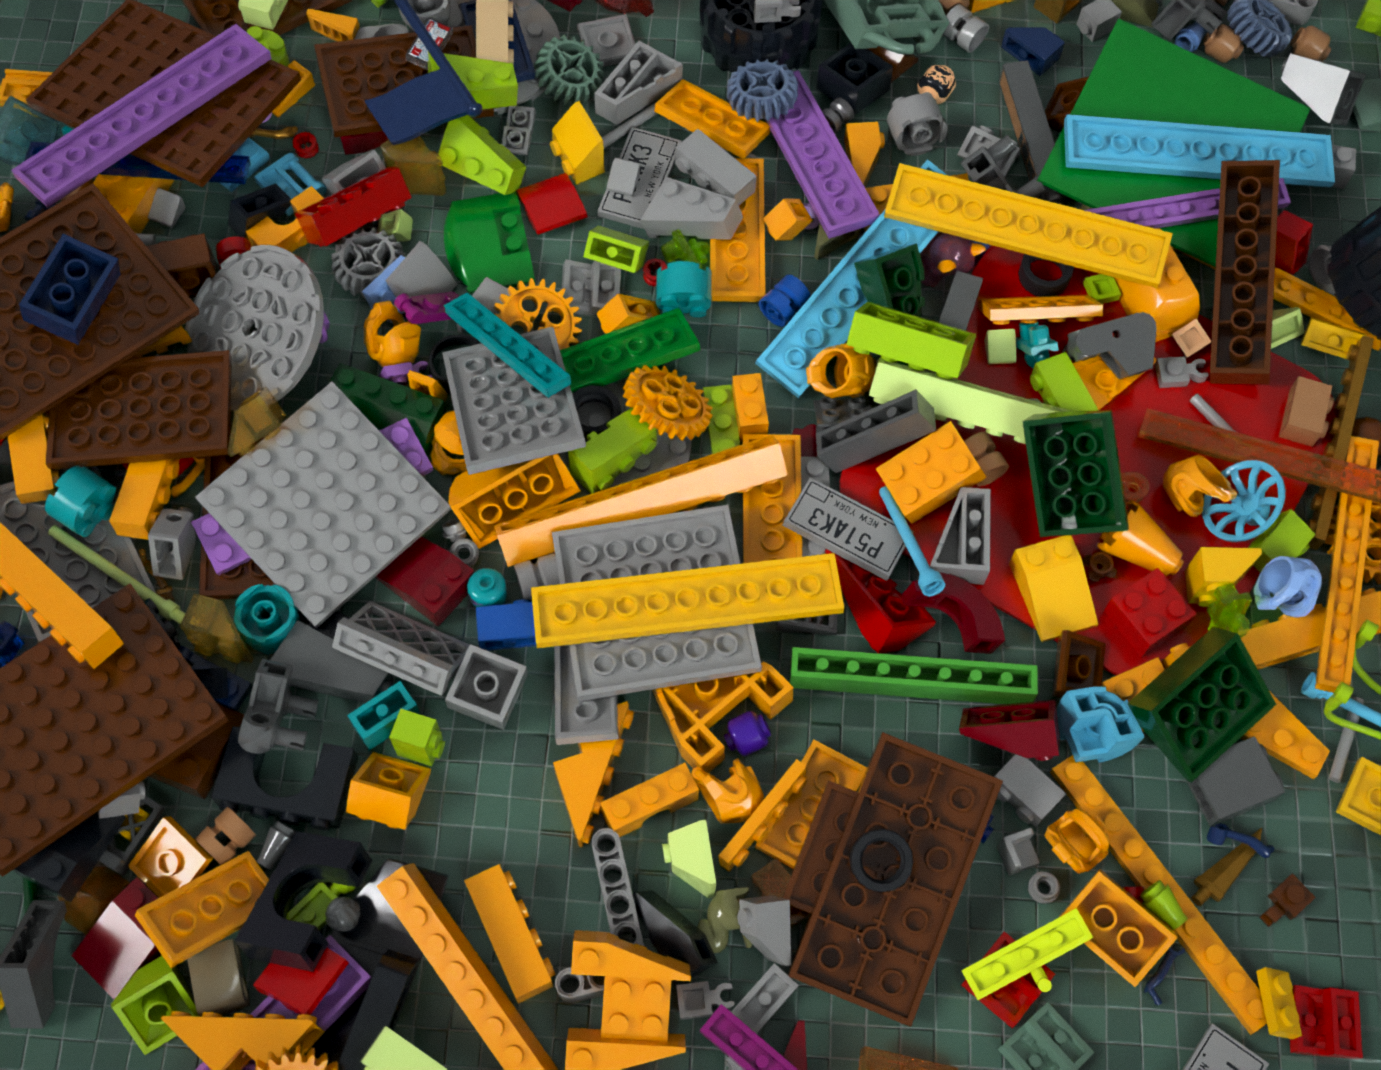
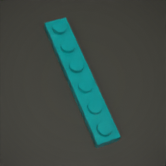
M465 293L444 305L445 312L450 318L547 398L571 384V378L567 372L469 293Z

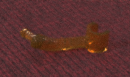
M140 549L138 553L145 571L153 576L152 563L147 561L146 550ZM153 576L160 589L155 590L156 594L165 600L170 599L175 602L172 595V586H168L164 577Z

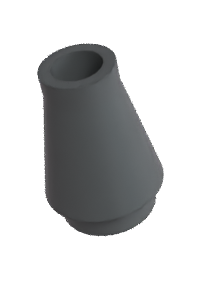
M277 821L274 827L270 826L261 854L256 862L273 871L282 859L287 846L291 843L297 831L280 821Z

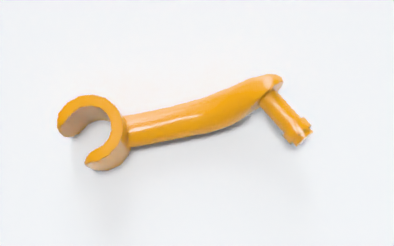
M205 456L193 457L197 462L196 466L181 483L170 489V495L176 498L193 484L205 468Z

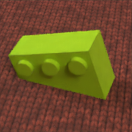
M428 51V73L440 68ZM443 53L477 103L482 105L483 109L517 106L518 83L512 63Z
M469 115L449 121L435 163L503 195L514 193L520 188L526 166L503 144H499L489 135L490 132L485 127H481Z
M633 407L609 421L606 425L608 429L602 433L597 434L593 431L588 434L587 439L589 441L586 442V447L568 451L571 475L591 494L609 488L620 473L628 472L641 455L649 454L656 447L657 429L649 430L647 422H638L641 417L631 414Z

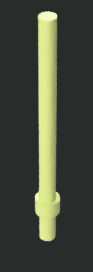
M53 525L49 529L48 535L124 587L131 584L143 600L150 598L157 606L161 616L169 621L174 620L189 631L196 627L197 621L181 611L178 604L170 599L165 600L57 525Z

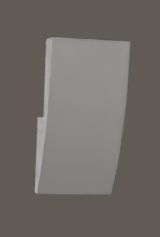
M509 106L502 144L512 154L528 156L536 110L533 107Z

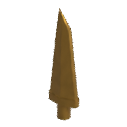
M1262 828L1251 836L1261 841ZM1244 843L1237 846L1194 880V884L1200 889L1191 897V900L1200 907L1209 898L1220 902L1256 851Z

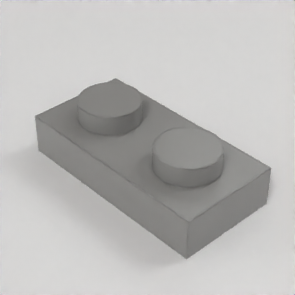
M774 963L731 1013L758 1034L799 985Z

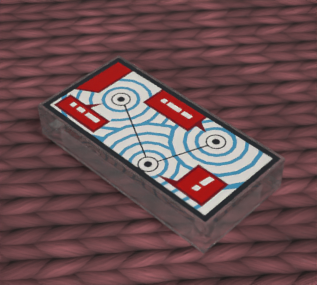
M429 17L424 26L442 51L453 35V27ZM417 36L406 53V61L428 70V50Z

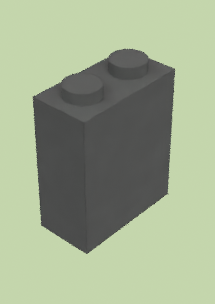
M1255 736L1232 745L1192 783L1186 780L1210 827L1276 801L1285 793L1281 776L1272 769L1265 747L1258 743Z

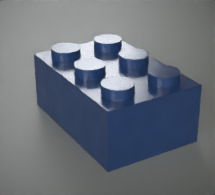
M62 234L19 304L23 320L79 345L120 276L118 258Z

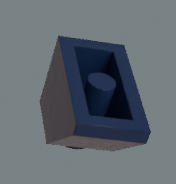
M1009 27L1005 30L1001 48L1019 61L1028 60L1031 70L1041 76L1060 59L1065 42L1058 35L1043 27Z

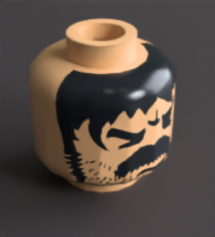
M945 65L929 67L917 84L919 94L929 92L937 104L944 103L956 87L953 71Z

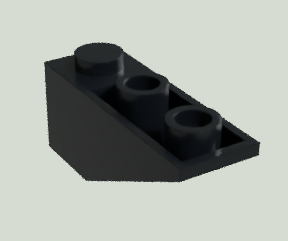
M653 890L639 891L632 894L636 901L637 912L644 919L648 928L650 941L657 948L660 955L669 956L690 964L691 978L718 963L705 933ZM671 980L672 983L681 982L678 980Z

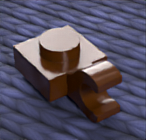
M1292 873L1267 896L1274 904L1259 918L1268 927L1278 921L1284 914L1292 920L1316 897Z

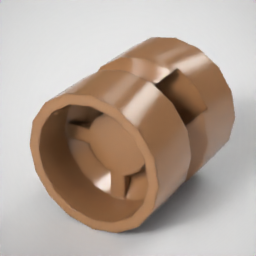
M987 432L977 433L964 441L987 477L977 483V486L981 487L992 483L1008 470V463L1000 452L995 451L996 445Z
M227 806L214 819L215 826H207L194 839L222 865L236 856L237 847L244 848L257 835ZM221 832L231 840L225 847L216 839Z

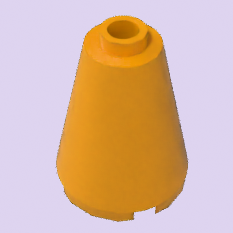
M1130 500L1125 503L1128 507L1126 511L1129 530L1102 532L1100 538L1104 540V543H1097V547L1108 554L1150 571L1159 568L1165 576L1170 573L1172 575L1176 574L1184 562L1181 559L1182 551L1137 502Z

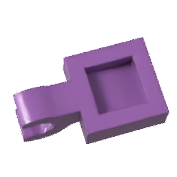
M420 361L414 365L411 362L384 366L378 377L405 386L409 382L407 377L409 370L420 373L419 370H425L428 363Z

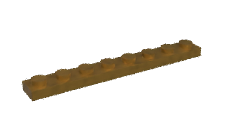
M1362 336L1356 345L1351 344L1346 360L1350 361L1349 367L1344 370L1340 382L1341 385H1344L1343 392L1339 393L1334 408L1338 410L1337 417L1333 418L1328 431L1332 435L1331 443H1327L1322 458L1326 460L1325 467L1321 468L1317 477L1316 484L1320 485L1318 494L1314 495L1310 505V510L1314 511L1313 517L1307 522L1308 527L1315 533V536L1308 543L1310 548L1317 550L1326 541L1374 341V338Z

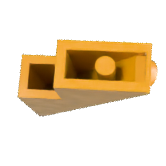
M628 701L618 704L619 739L578 743L581 751L580 754L553 762L554 771L579 848L583 846V843L589 844L594 826L590 824L593 815L600 814V802L604 801L605 798L600 795L604 785L609 786L612 781L615 768L611 767L614 756L620 757L625 742L624 739H621L624 728L630 729L635 712L629 710Z
M173 1011L171 1016L161 1017L171 1030L211 1070H242L251 1059L255 1062L259 1059L267 1064L268 1052L271 1051L279 1058L281 1057L282 1047H286L289 1055H292L296 1047L300 1046L302 1055H304L325 1032L316 1024L317 1018L315 1016L304 1014L297 1015L296 1019H285L284 1016L279 1014H266L265 1018H254L253 1015L246 1013H234L233 1017H223L221 1014L214 1012H203L202 1017H195L186 1012Z

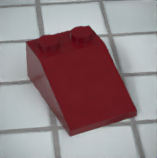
M420 537L375 578L439 627L468 595V580L475 571L451 552Z
M1055 700L963 708L959 726L961 735L1025 758H1035L1038 761L1050 760L1054 756H1059L1060 733Z
M138 877L112 900L71 955L113 999L118 996L138 969L162 956L135 917L137 909L159 898Z

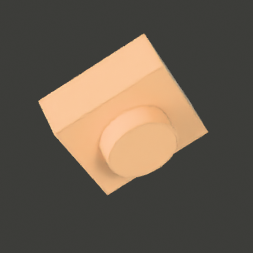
M1197 319L1172 334V337L1186 358L1212 343Z

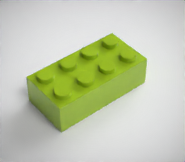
M866 302L854 313L846 345L854 347L853 350L861 354H870L872 352L881 355V359L891 363L902 361L908 363V367L917 371L928 369L935 371L936 376L952 380L953 377L958 378L967 367L976 334Z

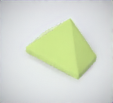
M1299 307L1273 310L1271 349L1305 333Z

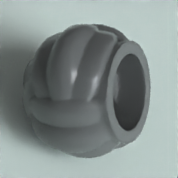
M349 897L333 899L326 909V924L335 931H349L353 929L360 917V905Z

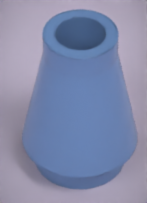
M1195 22L1181 29L1176 34L1175 45L1193 52L1198 48L1207 31Z

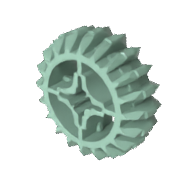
M565 35L560 37V39L554 36L550 42L543 44L541 50L536 55L534 69H536L535 78L540 79L538 82L539 87H546L545 95L552 93L554 101L559 98L563 99L564 105L569 100L573 104L578 101L582 103L587 102L589 98L592 99L594 97V93L602 85L605 72L602 71L604 63L598 61L600 53H593V46H585L584 40L577 42L575 36L571 37L570 40Z

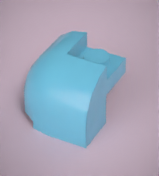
M1106 687L1070 690L1064 694L1057 706L1060 740L1067 739L1075 762L1097 759L1098 763L1112 760L1131 751L1142 741L1144 734L1127 704V699L1125 701L1121 700L1117 695L1106 691Z

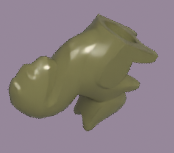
M749 887L716 891V895L708 906L707 919L699 920L697 927L705 933L714 954L720 953L726 948L729 942L730 930L740 929L737 918L738 911L740 910L739 899H745L744 897L750 892ZM742 934L745 946L751 948L752 943Z

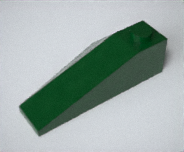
M917 243L880 253L854 263L862 292L868 302L922 318L921 307H925V297H921V281L924 280V268ZM898 361L900 364L908 366V363Z

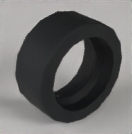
M1024 254L1018 275L1020 283L1025 290L1039 297L1057 296L1063 293L1069 285L1074 267L1050 261L1059 267L1062 275L1057 280H1043L1033 274L1030 265L1037 260L1046 259Z
M590 385L582 387L572 394L577 410L586 403L599 402L610 409L609 421L621 414L618 398L607 388ZM609 421L596 427L586 426L581 423L585 442L589 441L587 435L595 431L597 434H600L608 429L606 425Z
M885 829L871 830L861 835L852 846L849 858L851 871L857 881L867 889L878 892L893 891L902 886L911 875L914 863L912 850L906 840L896 832ZM873 842H889L896 847L900 854V867L896 874L889 879H873L863 868V852Z

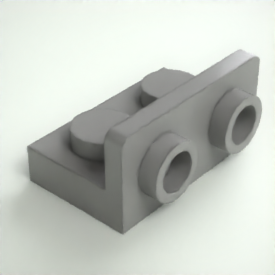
M981 125L979 128L972 126L957 155L962 159H966L980 147L988 149L1001 139L994 136V131ZM1014 140L1012 141L1017 149L996 162L1004 178L1007 177L1015 159L1019 158L1021 154L1020 148L1017 147L1018 143Z

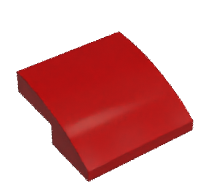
M566 173L516 190L518 200L527 212L528 220L537 235L588 217L584 205Z
M1004 931L983 958L1013 943L1015 940ZM1042 965L1049 981H1051L1055 973L1047 966ZM1028 973L979 1001L1013 1029L1042 991L1038 988L1032 975ZM965 979L961 986L976 998Z
M326 947L314 972L269 963L253 986L260 993L280 1001L287 1009L300 1015H311L349 962Z
M1292 985L1302 1036L1293 1040L1290 1039V1053L1334 1058H1363L1359 992L1332 987L1319 989Z

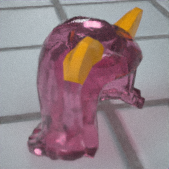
M946 233L933 238L920 254L924 268L922 284L925 286L930 285L934 288L942 278L948 275H955L957 270L964 273L969 272L974 266L975 256L986 250L985 246L973 243L969 239Z

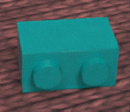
M399 681L347 716L368 750H371L389 738L400 709L420 714L415 701L401 681Z

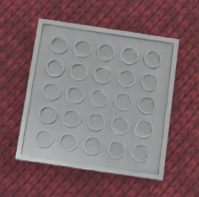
M330 382L195 496L197 501L273 583L281 586L290 594L294 605L315 628H318L452 510L442 496L333 382Z
M728 505L552 532L560 584L740 564ZM753 624L569 645L578 701L762 671Z

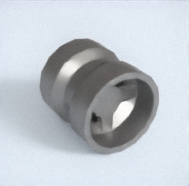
M842 98L835 99L830 104L829 109L827 108L822 111L834 134L842 129V124L849 123L854 118V111L851 105Z

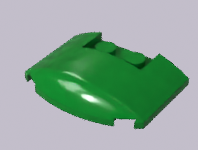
M516 191L508 195L498 193L452 201L444 223L445 252L454 276L457 280L460 279L468 286L466 291L470 295L474 294L486 277L506 288L509 286L517 287L519 281H522L524 285H528L530 278H533L535 282Z

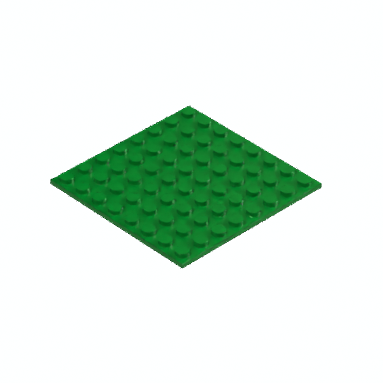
M1118 18L1070 115L1300 133L1311 108ZM1064 127L1037 179L1044 186L1092 209L1220 188L1221 180L1066 167ZM1218 219L1160 228L1162 231L1173 233L1170 242L1172 247L1216 267Z

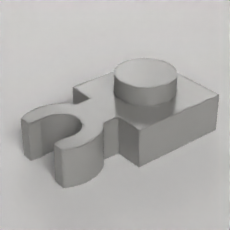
M1185 356L1157 358L1155 368L1159 388L1187 387L1190 379L1196 383L1205 382L1209 376L1208 373H1200L1196 369L1203 368L1206 361L1204 359H1196L1192 363L1186 364Z
M708 981L676 985L680 1020L712 1016V1006L719 1007L722 1004L728 1010L734 1008V1001L724 1002L720 997L723 991L732 990V984L722 983L715 990L709 989Z

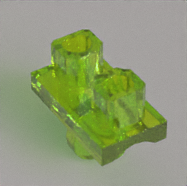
M680 229L673 231L672 240L661 246L662 255L667 262L679 257L682 261L696 263L700 261L701 264H705L708 261L706 255L710 247L707 242H697L695 238H692L687 243Z
M1233 583L1217 587L1214 595L1218 601H1214L1207 608V612L1211 617L1207 630L1209 631L1212 627L1236 632L1242 638L1250 629V623L1245 614L1252 598L1249 592L1239 594Z

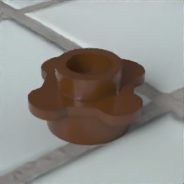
M1101 551L1092 556L1086 555L1083 558L1082 562L1088 569L1090 581L1098 582L1105 577L1110 579L1115 577L1117 570L1113 567L1114 562L1110 554ZM1097 565H1101L1102 569L1097 568Z

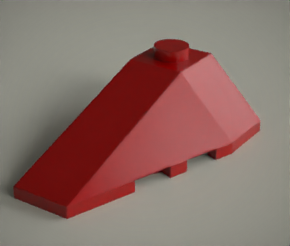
M827 549L825 550L826 554L833 553ZM835 554L843 594L861 634L877 653L900 651L935 625L936 621L924 607L903 605L901 593L895 589L898 584L893 580L889 579L886 581Z

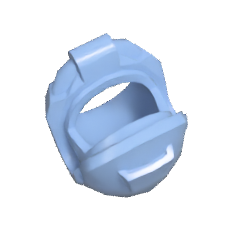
M1279 556L1272 559L1262 569L1254 586L1257 608L1259 610H1276L1278 607L1285 615L1299 618L1306 616L1314 609L1322 586V575L1318 567L1310 559Z

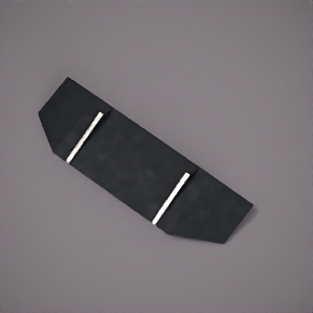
M391 858L387 859L353 899L360 905V917L357 925L349 931L334 930L332 937L372 977L369 987L311 1047L315 1048V1058L317 1059L324 1053L328 1054L327 1065L337 1061L338 1070H364L366 1066L360 1063V1061L383 1027L387 1026L394 1031L423 957L422 951L377 888L378 884L400 867L408 865L405 862ZM416 866L439 900L442 901L449 875Z

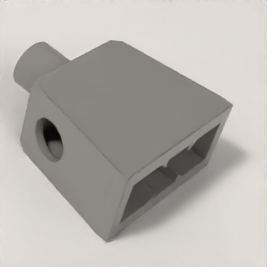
M179 507L177 510L163 509L148 534L153 576L184 579L196 544L195 529L191 523L194 521V513L191 509L187 507Z

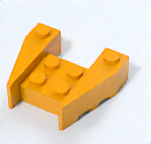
M763 661L761 663V672L652 689L681 757L693 769L700 767L709 773L725 759V746L709 729L746 697L770 720L793 701L794 687L773 666Z
M575 930L571 974L605 976L601 1029L568 1028L565 1070H621L685 1053V1034L668 1033L671 980L690 981V964L669 956H662L647 950V947L637 943L634 945L619 939V936L609 932Z

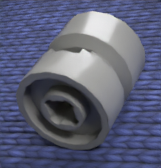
M961 4L954 6L946 15L950 23L943 35L951 41L957 39V45L968 53L977 49L988 33L989 24L978 16L972 18V12Z
M554 553L538 557L537 563L534 564L528 560L514 565L523 599L532 600L531 587L560 584Z

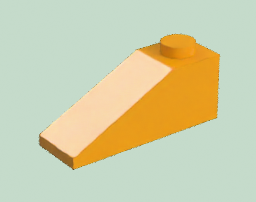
M878 122L846 123L844 136L846 155L866 188L878 161L880 149H883L885 146L884 132L879 131Z

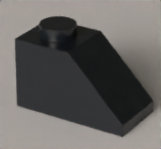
M275 183L231 200L228 225L239 237L248 239L246 231L267 216L276 223L291 206V198Z

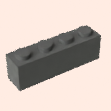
M917 389L816 433L817 456L835 473H838L936 431L934 407Z

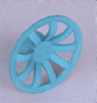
M1246 460L1227 467L1221 473L1226 478L1231 475L1232 481L1239 493L1234 500H1231V504H1215L1211 506L1212 497L1205 494L1202 517L1206 527L1216 537L1229 542L1246 541L1265 532L1278 518L1285 501L1286 489L1284 480L1274 467L1262 461ZM1252 468L1249 474L1248 489H1246L1239 476V470ZM1261 470H1264L1272 477L1264 480L1258 488V474ZM1277 483L1278 498L1265 497V492L1268 488ZM1270 505L1276 506L1273 513L1269 517ZM1216 512L1231 513L1223 517L1216 526L1210 516ZM1237 521L1235 535L1222 532L1226 525ZM1246 523L1251 526H1260L1257 529L1244 534V526Z

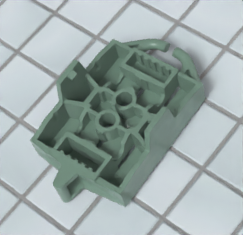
M824 0L855 49L877 48V46H880L898 54L911 55L914 53L913 44H903L894 39L913 37L917 42L915 49L918 54L930 52L939 43L950 23L939 0Z

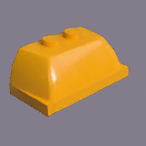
M1171 245L1169 246L1158 288L1114 277L1121 292L1119 302L1127 316L1145 312L1154 318L1156 322L1155 342L1172 337L1173 333L1195 319L1198 320L1200 310L1199 293Z
M558 453L468 475V471H465L455 477L449 489L448 502L478 549H481L498 539L494 525L555 506L581 490Z

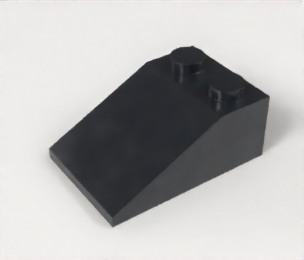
M97 811L13 869V871L61 898L72 902L126 817L121 815L99 819Z

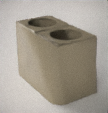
M234 939L215 943L187 959L196 1010L199 1017H202L203 1012H214L224 1015L250 1006L240 949Z

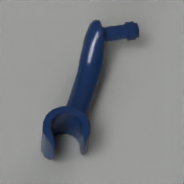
M1223 823L1210 827L1207 834V840L1215 845L1221 846L1224 844L1226 837L1249 845L1263 858H1269L1275 850L1274 846H1266L1256 837L1233 831Z
M1170 946L1165 952L1166 955L1157 971L1147 982L1144 993L1149 992L1155 1005L1158 1006L1163 1002L1154 988L1164 980L1173 961L1185 952V948L1180 951H1174Z

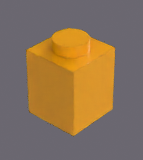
M784 198L763 218L768 227L769 234L776 241L792 240L813 221L800 199Z

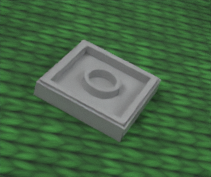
M627 14L577 24L580 41L584 40L587 47L593 46V53H600L598 61L604 63L603 67L619 64L636 44Z

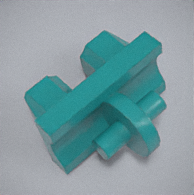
M1038 322L1019 323L1020 337H1016V348L1025 352L1024 359L1028 366L1034 368L1036 362L1049 358L1048 349L1052 351L1059 350L1058 342L1049 338L1048 326L1038 325Z

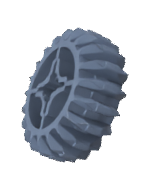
M1235 0L1227 11V20L1230 22L1229 26L1235 30V35L1240 36V42H1244L1247 48L1253 49L1254 53L1259 52L1261 56H1276L1287 47L1293 38L1292 28L1289 27L1290 23L1285 19V15L1279 11V8L1273 5V2L1267 0Z
M768 58L765 62H760L757 59L755 63L747 61L745 67L738 66L737 71L732 72L727 84V98L732 110L736 111L738 116L745 115L747 121L755 118L757 123L760 119H766L769 122V119L772 117L779 120L780 114L787 115L788 110L794 108L798 97V81L793 70H789L787 64L780 65L778 60L771 63L768 61Z

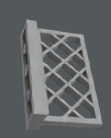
M369 601L350 619L343 617L337 623L332 648L442 696L447 690L449 681L457 674L470 644ZM372 613L381 618H370L369 614ZM402 626L408 630H397L396 627ZM375 627H387L388 630H376ZM422 638H429L434 641L424 642ZM402 639H414L415 642H403ZM440 650L442 654H430L429 651ZM449 650H456L461 653L451 654Z

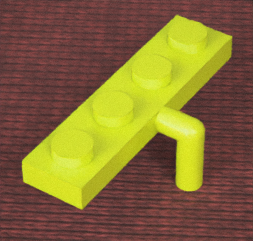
M1075 908L961 971L977 1000L1028 973L1032 975L1042 992H1048L1052 984L1042 965L1089 941L1093 936L1079 911Z

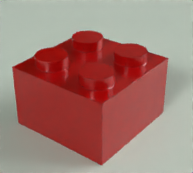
M1156 568L1112 597L1103 611L1141 658L1185 629L1197 615L1159 568Z

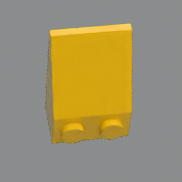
M1064 535L1014 551L1009 565L1042 643L1058 638L1063 630L1076 633L1098 626L1083 562L1071 535Z

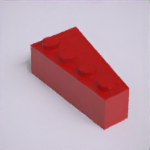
M387 167L295 212V215L308 243L326 247L345 235L356 231L361 226L380 219L382 214L389 210L395 211L404 207V202L412 197L399 167Z

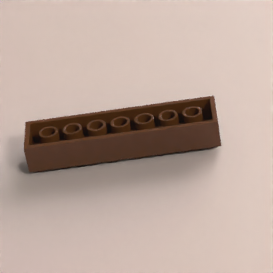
M1280 160L1221 162L1210 384L1269 385Z

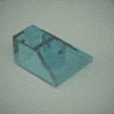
M10 96L0 111V161L8 165H20L55 142L60 121L36 111L24 102Z

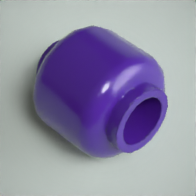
M747 711L730 719L727 723L728 733L724 734L730 750L737 749L742 756H748L765 748L769 743L768 737L772 736L762 714L757 715L754 711Z

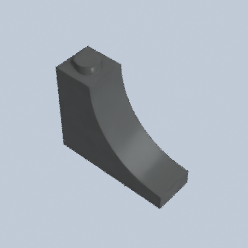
M33 900L0 956V991L11 1028L43 1029L56 1005L53 993V959L58 932L67 912L65 901Z

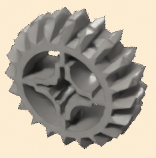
M374 227L370 232H366L363 228L359 234L351 232V238L342 237V244H335L336 253H332L331 257L333 262L331 268L335 274L336 282L341 284L344 291L350 290L353 296L361 293L364 299L365 296L362 291L400 255L406 257L402 245L396 241L393 234L388 236L384 229L377 233ZM389 256V263L384 268L382 265L385 263V259ZM352 259H356L353 262V266L350 269H348V266Z

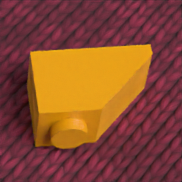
M618 293L596 314L600 320L603 332L607 334L660 315L661 313L655 301Z

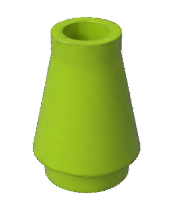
M1161 880L1153 883L1140 895L1145 901L1143 905L1167 923L1172 930L1177 929L1188 919L1169 885H1164Z

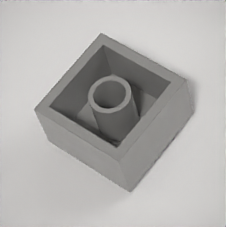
M470 644L446 696L447 708L504 730L528 676L527 666Z

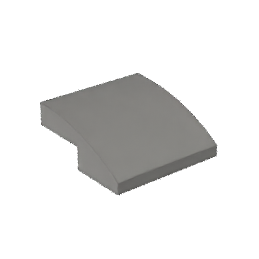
M421 241L418 242L386 279L396 298L403 293H407L409 296L451 292L457 285L440 259Z
M565 259L561 289L565 288L566 290L563 297L565 299L568 297L574 298L569 305L570 307H579L575 314L597 315L596 313L618 293L620 294L621 269L594 261L593 264Z

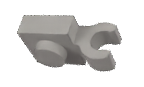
M755 0L754 23L781 22V16H800L801 6H792L799 5V0Z

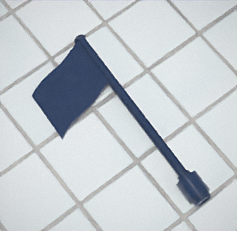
M407 0L394 1L440 69L416 77L381 96L364 100L392 145L415 139L443 123L466 115L477 117L483 110L482 105L477 103Z

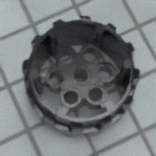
M700 0L701 45L705 52L711 53L715 59V65L722 71L736 72L738 66L745 67L747 61L755 63L758 59L760 62H765L767 58L771 63L778 60L780 65L787 64L789 70L794 68L798 70L806 63L808 50H813L816 47L822 0H799V5L792 6H801L800 16H781V22L754 23L755 0Z
M1380 206L1334 242L1330 250L1332 256L1331 263L1327 266L1328 276L1332 281L1335 291L1334 296L1338 303L1344 307L1359 328H1364L1377 336L1378 340H1381Z

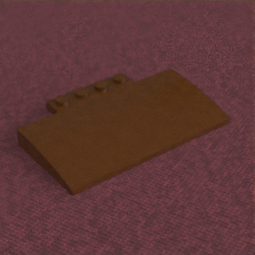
M884 732L880 733L858 792L829 780L827 781L782 898L789 899L790 905L811 913L787 975L911 1027L1003 780ZM877 829L894 831L906 840L912 850L914 863L911 875L902 886L893 891L878 892L867 889L857 881L851 871L849 858L852 846L861 835L868 831ZM873 842L863 852V868L873 879H889L896 874L900 867V854L896 847L889 842Z

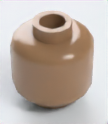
M1226 24L1219 25L1211 35L1208 32L1203 40L1205 53L1221 63H1227L1232 58L1237 59L1243 51L1244 45L1240 42V36L1234 34L1235 30Z
M1313 25L1306 28L1301 27L1290 42L1292 54L1324 61L1332 49L1329 47L1330 36Z

